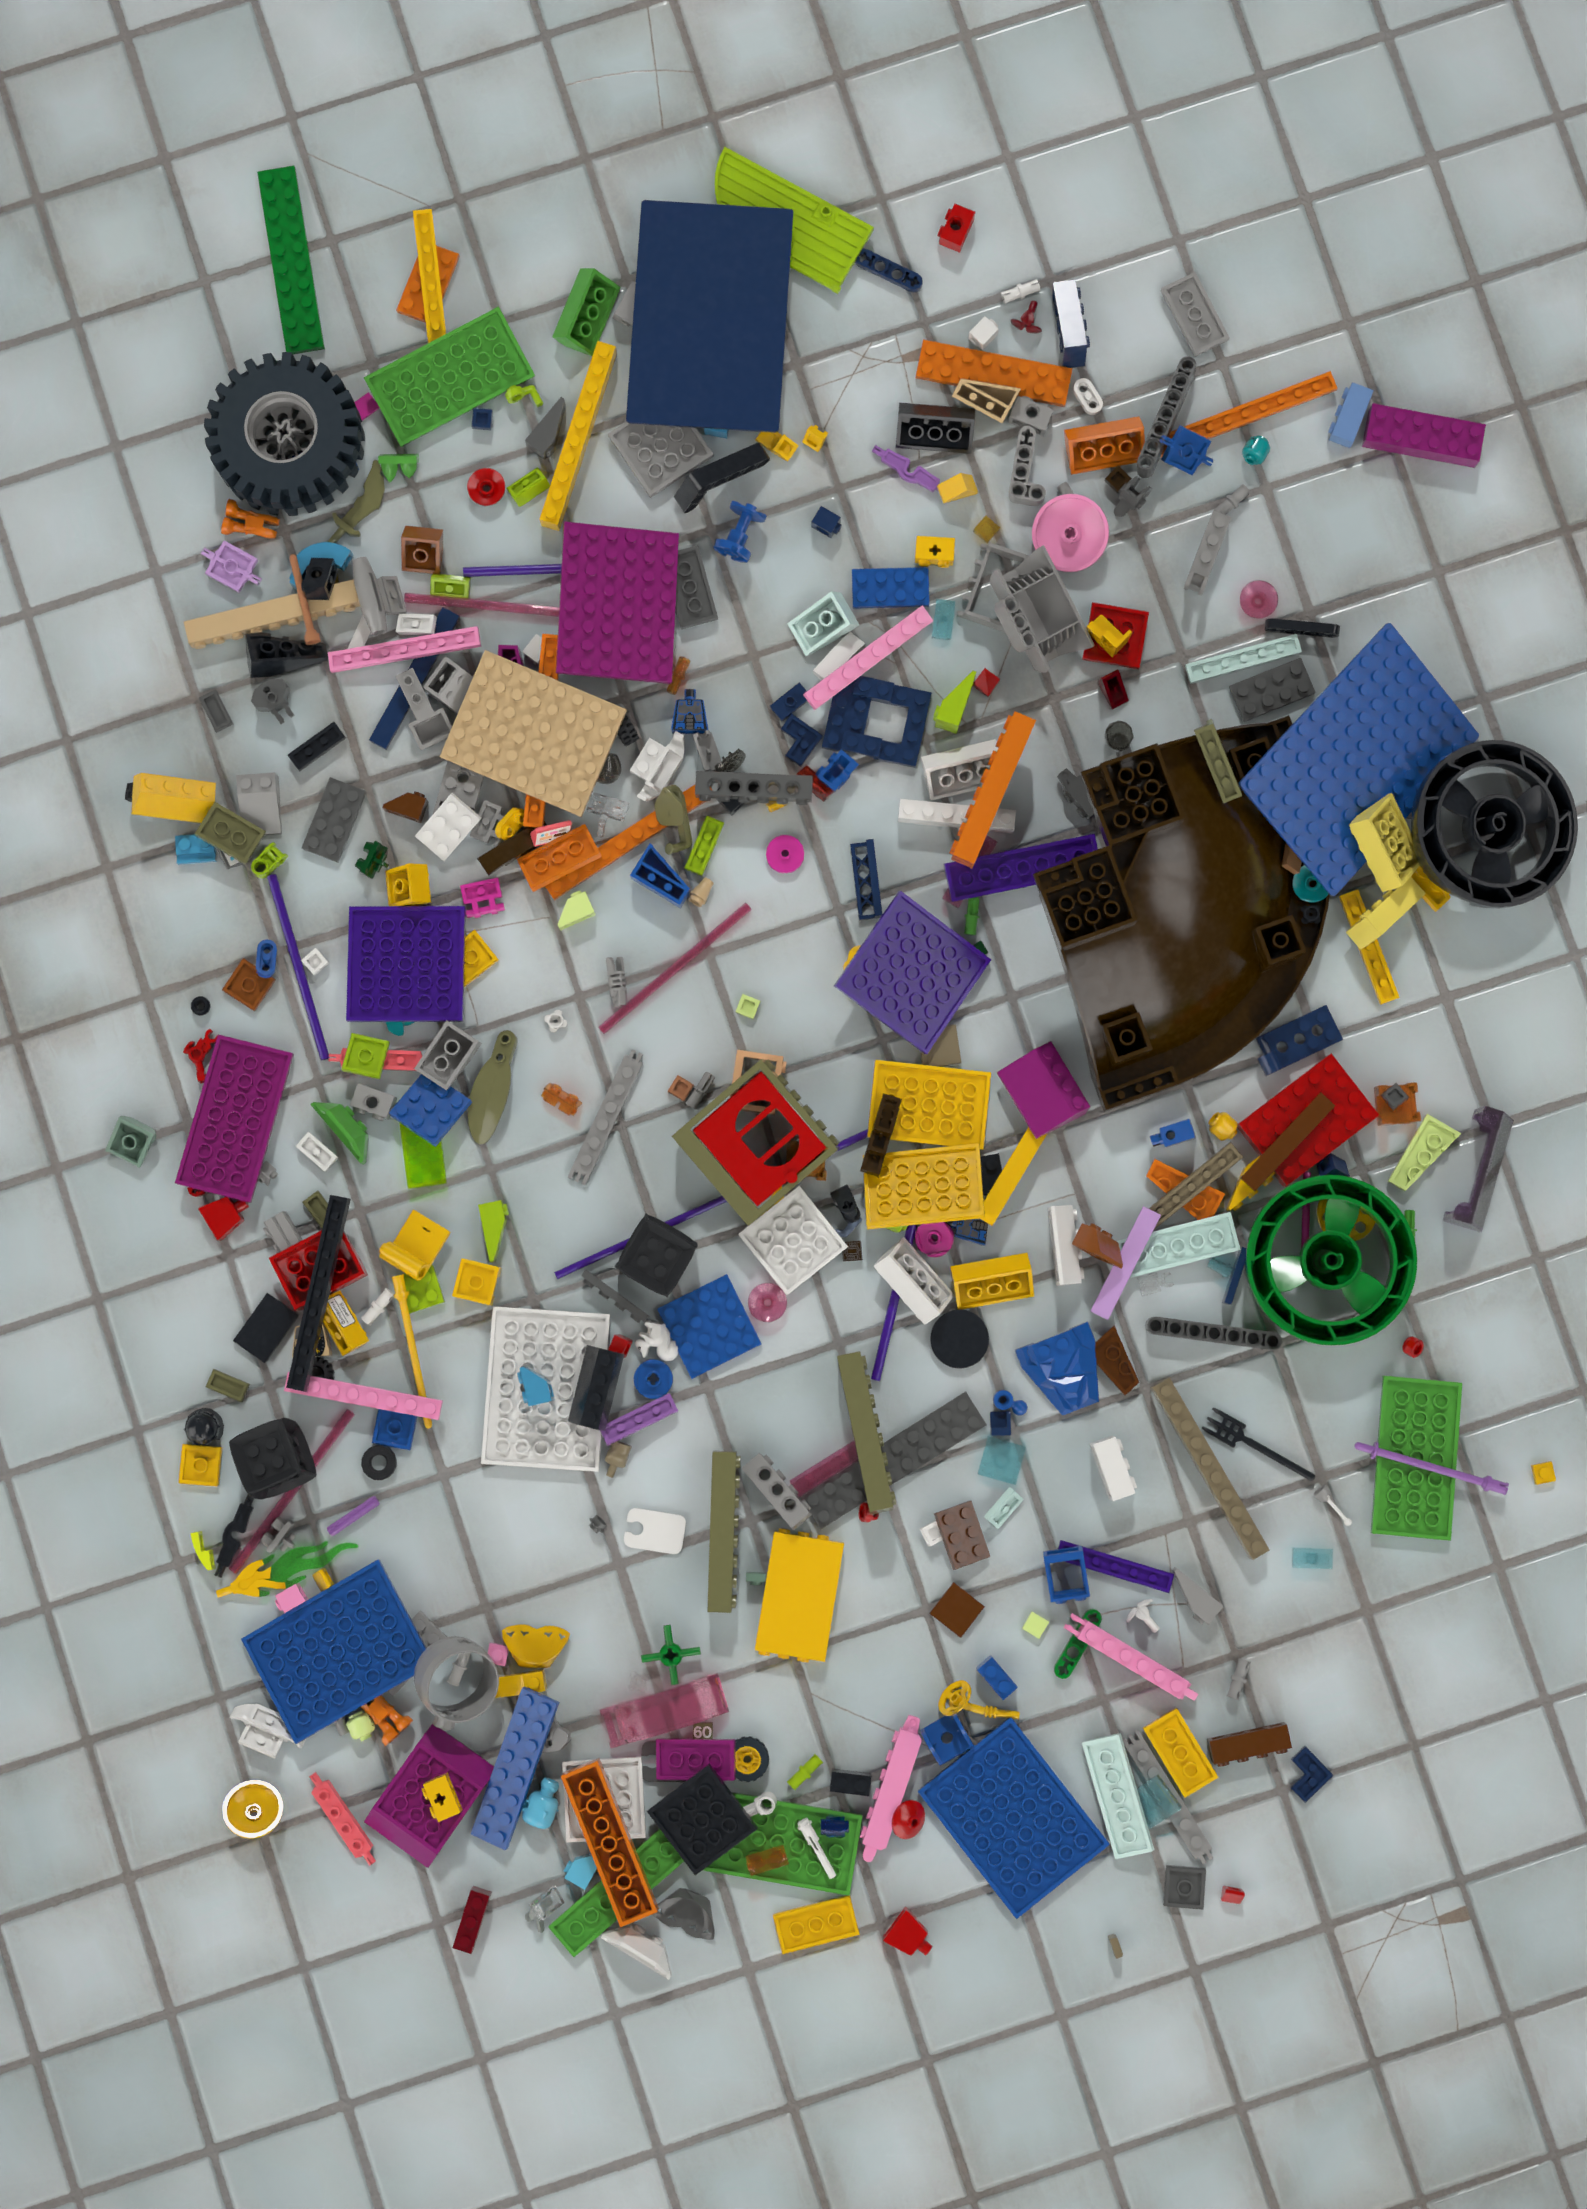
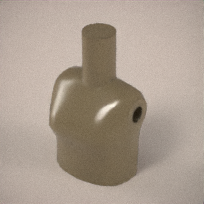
M620 1441L611 1444L605 1456V1461L610 1464L607 1476L613 1478L617 1467L624 1468L626 1466L632 1446Z

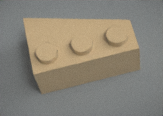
M961 378L952 397L1003 423L1021 388Z

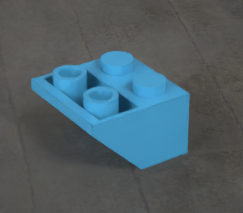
M520 1367V1372L517 1375L519 1383L524 1385L525 1391L522 1392L524 1403H528V1406H534L555 1400L551 1381L528 1367Z

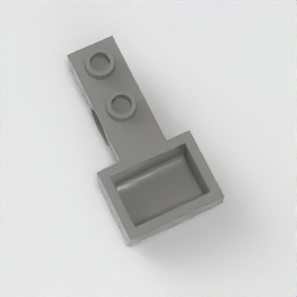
M411 668L396 675L395 677L416 718V721L408 725L420 750H424L447 739L452 725L444 708L437 711L433 710L414 669Z

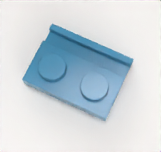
M195 834L175 836L178 865L217 862L216 848L196 837Z

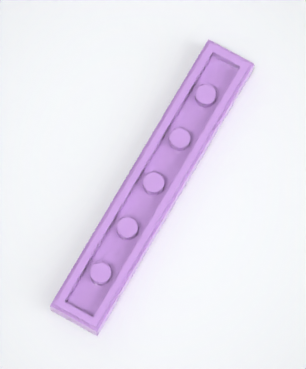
M1143 1206L1120 1251L1123 1267L1122 1269L1115 1266L1112 1267L1091 1312L1107 1320L1109 1319L1161 1216L1160 1214Z

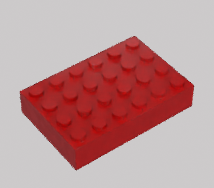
M1332 1053L1237 1124L1238 1130L1260 1156L1319 1093H1322L1335 1105L1274 1171V1176L1283 1187L1288 1186L1379 1116L1378 1112Z

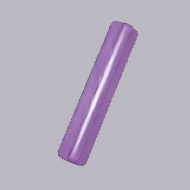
M372 1496L328 1526L327 1531L331 1536L336 1535L380 1504L379 1500Z

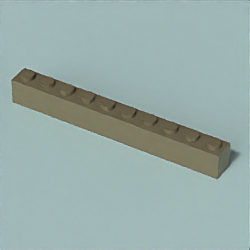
M1167 1377L1151 1386L1152 1392L1249 1559L1254 1560L1270 1551L1171 1379Z

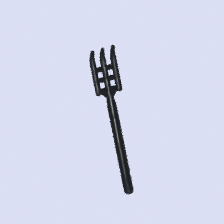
M1212 1408L1214 1412L1224 1419L1220 1423L1207 1417V1420L1219 1428L1217 1432H1214L1203 1426L1202 1429L1233 1448L1236 1446V1442L1243 1441L1251 1448L1310 1481L1315 1479V1474L1252 1438L1245 1436L1243 1429L1246 1428V1424L1221 1410ZM1228 1420L1232 1422L1230 1427L1225 1425ZM1235 1425L1239 1426L1237 1432L1233 1430ZM1222 1430L1226 1431L1224 1437L1220 1435ZM1230 1434L1234 1436L1232 1441L1228 1440Z

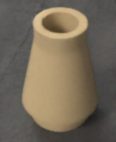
M704 877L689 893L688 900L695 906L701 907L706 903L714 883Z

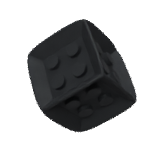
M645 1213L624 1247L615 1267L644 1287L669 1297V1294L673 1291L691 1261L698 1244L676 1228Z
M281 1418L269 1421L245 1431L229 1441L231 1455L244 1489L252 1498L262 1500L280 1495L311 1481L317 1476L315 1463L305 1436L297 1422L292 1419Z

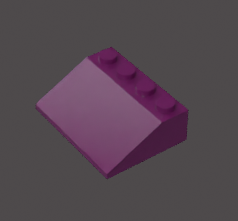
M1051 1041L1035 1048L997 1072L1036 1139L1085 1115L1090 1108L1089 1103Z

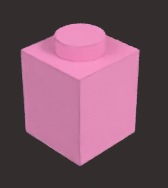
M300 1583L275 1595L277 1599L275 1603L280 1611L283 1610L284 1613L308 1600Z

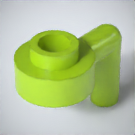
M513 385L506 390L505 397L510 404L518 402L527 394L531 395L537 407L544 404L533 385L524 388Z

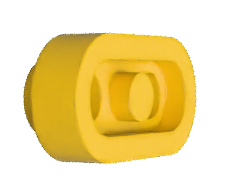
M514 807L498 822L495 834L499 839L508 840L523 826L524 809Z

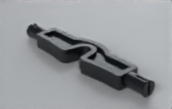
M248 1494L244 1503L239 1504L233 1521L224 1529L222 1536L223 1546L216 1560V1563L219 1565L214 1574L222 1578L225 1568L231 1565L241 1545L240 1541L232 1537V1532L245 1533L254 1509L251 1506L254 1498H250Z

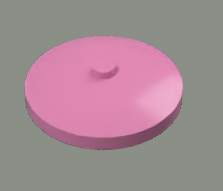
M1064 494L1048 501L1037 513L1032 527V541L1035 550L1044 545L1056 570L1063 572H1078L1092 566L1103 555L1109 540V525L1103 510L1091 499L1078 494Z

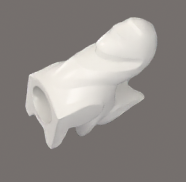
M646 1320L645 1326L648 1329L647 1332L639 1333V1336L644 1339H637L635 1341L637 1349L645 1358L650 1346L657 1347V1355L662 1361L674 1360L678 1355V1346H676L675 1341H670V1332L666 1324Z

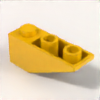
M1260 1156L1256 1157L1252 1162H1250L1247 1166L1243 1168L1240 1177L1253 1165V1163ZM1275 1172L1262 1183L1264 1186H1267L1274 1180L1272 1176ZM1239 1177L1226 1210L1233 1209L1236 1211L1243 1205L1242 1200L1247 1196L1249 1199L1252 1198L1259 1191H1253Z

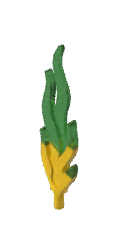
M328 1541L316 1546L297 1547L282 1555L268 1569L258 1571L261 1566L275 1558V1555L271 1554L267 1558L247 1565L230 1586L216 1590L217 1597L220 1598L231 1593L262 1597L269 1595L270 1591L261 1590L259 1587L289 1588L306 1578V1575H303L293 1580H287L292 1575L303 1570L324 1567L342 1550L358 1548V1544H338L323 1555L310 1559H303L302 1557L305 1554L322 1550L328 1544Z

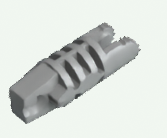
M607 957L606 965L610 996L613 999L614 1007H621L626 1005L627 996L623 957H617L615 961L616 971L613 958Z

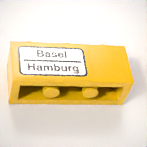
M339 1290L329 1295L323 1323L342 1356H345L362 1347L369 1339L342 1292Z

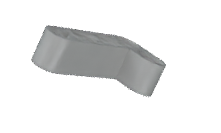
M1024 426L1019 431L1008 494L1009 499L1014 503L1039 506L1044 501L1046 490L1042 485L1028 483L1036 438V431L1031 426ZM1025 434L1029 435L1027 444H1024ZM1025 452L1029 457L1023 459L1019 456V453ZM1023 471L1026 475L1019 477L1016 475V472ZM1020 489L1022 495H1015L1013 490ZM1034 492L1040 493V494H1041V498H1039V499L1034 498V497L1032 496V493H1034Z

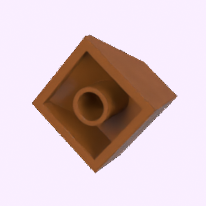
M405 526L401 536L402 571L440 575L443 554V529Z
M1082 1223L1072 1245L1098 1260L1122 1269L1123 1262L1119 1243L1112 1239L1113 1235L1104 1230L1101 1232L1102 1228L1093 1223L1090 1226Z

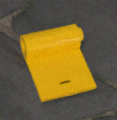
M413 1209L394 1242L389 1241L381 1245L379 1256L408 1276L420 1281L426 1275L451 1232Z

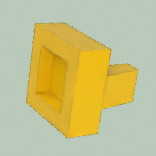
M811 425L807 429L802 442L819 452L828 432H821L818 430L817 425Z

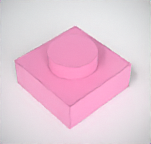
M490 1642L488 1654L493 1659L495 1665L506 1666L509 1652L507 1646Z

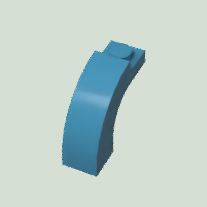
M321 542L306 547L297 554L302 580L305 579L306 567L310 564L311 558H333L336 567L345 572L354 556L352 551L342 545L331 542ZM292 572L289 577L290 584L293 588L297 589Z

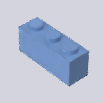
M1353 382L1349 388H1345L1341 397L1344 399L1343 405H1338L1335 416H1338L1335 423H1331L1328 433L1331 434L1329 441L1348 448L1352 446L1374 390Z

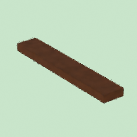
M1319 1093L1240 1179L1253 1191H1256L1335 1105L1322 1093Z

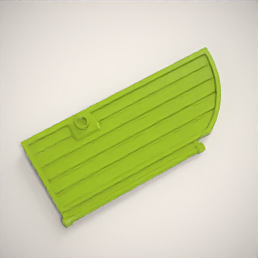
M724 147L715 172L714 185L717 204L792 209L793 228L790 268L839 294L840 286L843 284L862 248H864L874 231V227Z

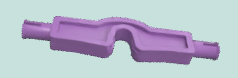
M877 445L874 446L872 452L882 457L881 462L896 470L904 481L913 484L918 483L931 492L938 491L937 485L940 484V479L930 474L922 466H918L913 473H908L907 469L910 465L908 458L890 449L885 451Z

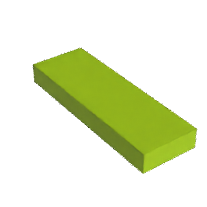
M706 815L685 865V870L703 876L724 822Z

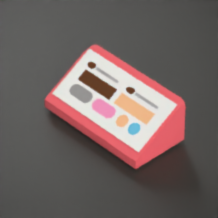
M567 820L535 828L530 833L533 845L535 847L544 845L571 831V821Z

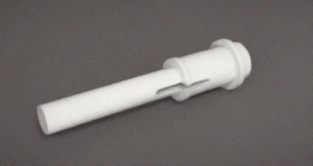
M804 1818L797 1823L798 1830H801L807 1844L811 1845L829 1879H832L836 1876V1873L818 1842L819 1837L811 1825L812 1821Z

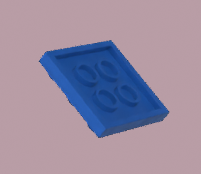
M421 1074L389 1114L436 1147L472 1102L450 1086L448 1090H445Z

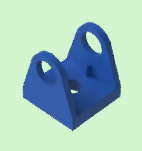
M956 1713L951 1716L945 1715L920 1730L927 1746L940 1766L974 1747ZM945 1733H950L953 1736L952 1741L948 1744L942 1742V1736Z

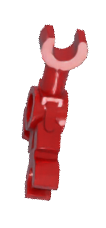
M211 1029L205 1032L204 1039L200 1038L196 1045L194 1041H190L183 1051L184 1054H188L189 1059L195 1064L196 1075L200 1084L204 1083L206 1077L203 1066L204 1058L213 1048L211 1045L215 1044L217 1036L214 1039H210V1035L213 1033Z

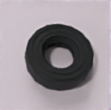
M384 1445L370 1447L364 1452L361 1459L363 1472L373 1480L389 1478L397 1466L394 1452ZM376 1455H382L386 1459V1466L383 1470H376L372 1467V1459Z

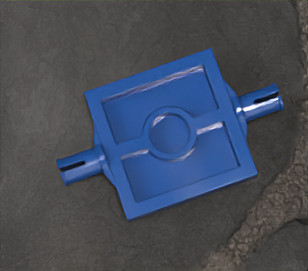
M1181 425L1172 439L1165 435L1161 436L1163 439L1160 438V443L1167 445V449L1161 458L1165 463L1192 476L1201 463L1208 466L1212 465L1210 462L1213 463V458L1206 456L1207 449L1212 442L1208 438Z

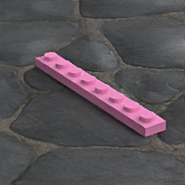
M923 605L805 692L803 694L812 708L816 710L933 622V619Z
M478 626L328 652L329 667L331 673L477 648L481 647Z
M290 1372L287 1374L284 1389L286 1392L435 1420L440 1419L443 1400L316 1376L310 1377L308 1390L303 1392L286 1388Z

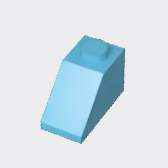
M591 1853L575 1857L573 1862L569 1860L564 1869V1872H566L565 1879L584 1890L597 1870Z

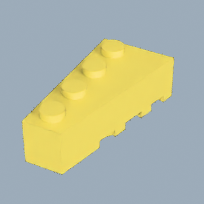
M1410 877L1402 887L1385 892L1382 895L1383 899H1379L1372 904V909L1365 911L1360 916L1361 919L1346 931L1347 935L1360 950L1384 934L1426 893Z

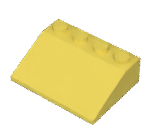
M1392 793L1357 815L1349 824L1351 833L1355 836L1359 849L1363 852L1367 865L1371 869L1375 881L1382 892L1402 887L1420 866L1413 851L1412 833Z

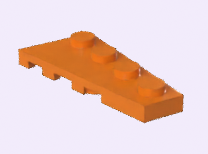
M1155 1158L1146 1174V1177L1165 1193H1168L1189 1176ZM1208 1186L1185 1204L1183 1208L1197 1220L1212 1217L1215 1215L1225 1193Z

